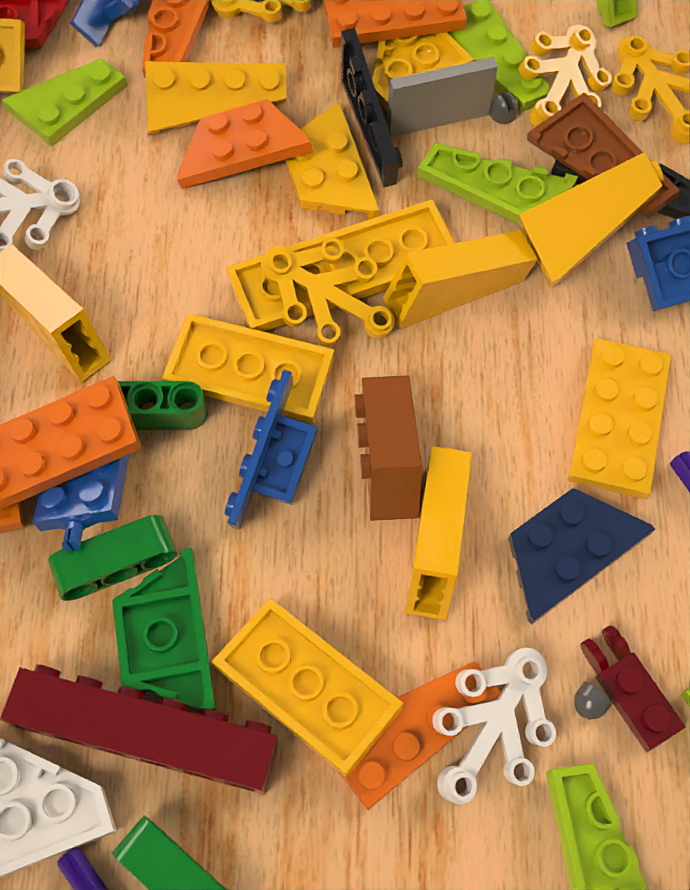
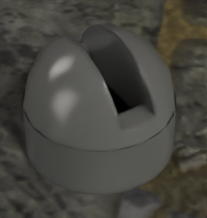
M509 92L496 95L490 107L491 118L499 124L513 122L517 117L519 108L517 98Z
M585 681L577 690L574 698L576 711L581 717L586 719L603 717L613 704V701L608 696Z

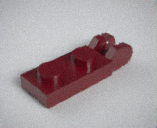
M609 625L602 630V636L618 659V662L609 667L605 655L590 638L580 643L581 650L596 672L597 676L595 678L613 701L614 706L643 749L649 752L686 728V726L636 654L630 652L628 643L621 636L618 629Z

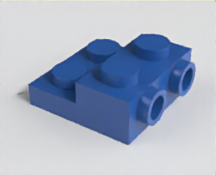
M690 216L673 220L668 223L669 228L658 231L656 225L634 232L636 238L626 243L636 278L643 277L653 311L690 301Z

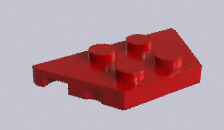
M0 0V19L22 20L25 23L24 49L41 48L71 0Z

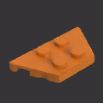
M268 99L200 118L178 171L177 181L181 188L184 189L313 152L309 137Z

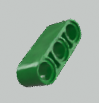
M118 381L136 430H191L203 425L207 419L208 412L203 391L194 382ZM186 402L196 403L191 409H180V406ZM145 403H156V405L151 409H140L142 405H144Z
M150 515L81 541V547L78 551L74 549V552L61 549L48 558V563L60 599L71 601L163 566L175 559L177 551L164 517L161 515Z
M145 815L142 816L112 852L113 856L148 890H227Z

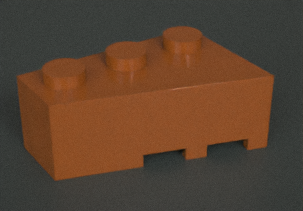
M410 376L362 378V394H355L354 399L356 418H363V423H357L358 447L365 448V454H360L361 479H367L370 521L419 518L422 460Z

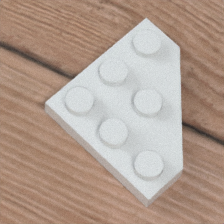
M0 738V878L66 853L72 848L81 847L117 832L106 793L102 786Z

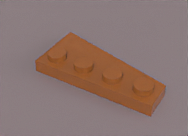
M585 92L527 133L528 142L587 180L643 153ZM664 173V180L661 181L662 187L660 191L639 211L640 214L648 219L678 197L680 190Z

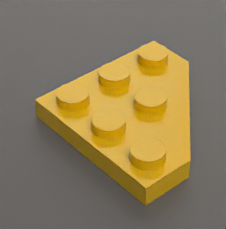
M447 32L379 41L375 71L372 79L379 103L386 111L388 110L390 79L473 62L474 59Z

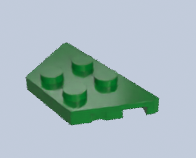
M187 548L179 553V558L160 571L158 569L154 570L143 578L140 585L127 589L112 600L121 683L123 687L135 689L157 698L173 699L202 711L204 709L217 711L194 553L192 548Z

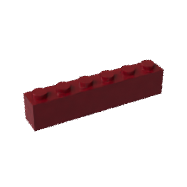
M36 664L34 671L19 667L0 718L1 721L11 727L265 795L279 744L277 735L270 734L271 726L251 720H246L245 726L228 723V715L210 709H204L202 715L185 711L186 704L169 698H161L160 704L143 700L145 695L143 692L120 686L118 692L115 693L101 689L103 685L101 681L78 675L75 682L60 678L61 671L45 665Z

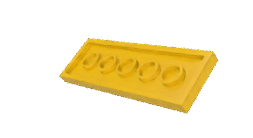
M431 199L287 247L296 253L321 247L322 243L328 238H336L342 242L344 252L339 262L328 264L323 261L302 267L314 275L353 266L361 257L372 258L377 264V272L370 282L362 283L355 281L335 286L359 300L387 290L407 252L452 244L454 241L434 201ZM328 246L325 249L326 253L330 256H336L339 253L338 249L334 246ZM263 255L226 266V272L248 327L264 332L286 323L283 320L284 306L278 285L269 281L263 275L261 270ZM278 258L273 261L276 268L283 269L287 266V262L284 259ZM367 265L358 267L363 275L372 273L371 268ZM293 282L297 301L306 308V317L314 315L307 289ZM327 301L329 309L337 307ZM298 309L288 311V316L293 320H298L302 317Z

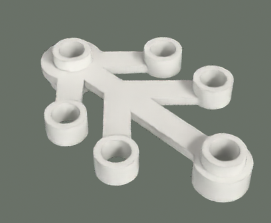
M9 159L5 162L2 172L5 181L0 178V214L9 213L0 226V239L6 243L5 246H0V252L12 244L13 236L30 210L46 208L38 223L28 227L24 237V241L29 248L41 250L46 246L49 239V231L60 215H70L78 209L81 201L77 187L69 180L57 179L49 182L26 168V165L21 160ZM9 169L18 170L20 175L12 174ZM23 182L38 193L26 194L13 185ZM61 196L67 202L60 201L56 197ZM31 234H39L43 240H34Z
M519 648L510 653L504 666L481 671L465 669L457 675L455 681L456 688L464 696H479L484 692L485 687L506 684L497 700L458 709L442 707L434 713L433 726L435 730L440 734L448 736L458 734L462 727L484 722L460 765L448 766L441 771L437 780V787L440 795L445 800L462 805L474 798L477 792V780L475 777L499 735L506 761L503 768L506 780L519 786L528 785L533 780L534 767L529 760L524 758L514 709L522 697L528 719L525 735L531 744L547 747L554 742L556 729L550 721L545 719L539 690L547 677V665L543 656L538 651L531 648ZM526 662H529L532 667V674L529 678L524 676L522 670ZM470 674L476 679V686L472 691H469L465 686V680ZM450 713L453 716L454 723L450 729L446 730L442 725V719L445 714ZM542 724L545 728V736L539 741L536 737V729ZM521 763L524 773L521 778L516 779L514 768L517 764ZM463 777L466 780V789L463 793L457 794L455 784L458 779Z

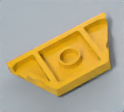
M335 103L300 129L309 137L313 152L285 159L300 208L316 211L324 209L341 215H345L346 210L367 213V219L379 217L378 205L340 103Z

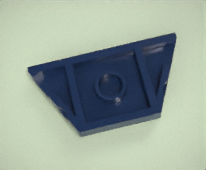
M572 488L510 533L508 540L512 557L516 560L518 582L520 588L523 589L528 609L526 615L531 625L650 536L655 528L637 517Z

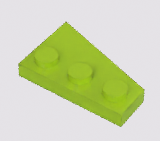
M100 58L1 100L4 108L52 147L128 85L125 75L103 58Z

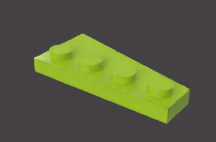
M439 143L433 144L417 171V177L518 224L519 214L575 187L578 176L567 173L565 178L547 174L548 169L533 166V170L513 166V161L498 158V160L494 161L480 158V153Z
M594 764L569 766L545 771L570 890H649L637 866L640 864V861L632 845H627L618 825L620 819Z

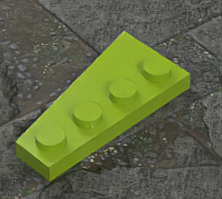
M477 0L464 5L467 17L466 29L447 33L474 61L494 57L498 66L494 89L500 94L503 92L513 94L517 98L518 110L521 113L532 109L539 100L546 98L550 86L543 76H537L536 79L529 81L520 75L519 66L528 55L489 0Z

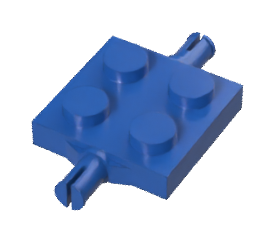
M129 454L39 493L33 518L35 526L40 531L66 530L62 548L70 552H74V549L76 551L80 550L82 533L85 528L100 522L118 520Z

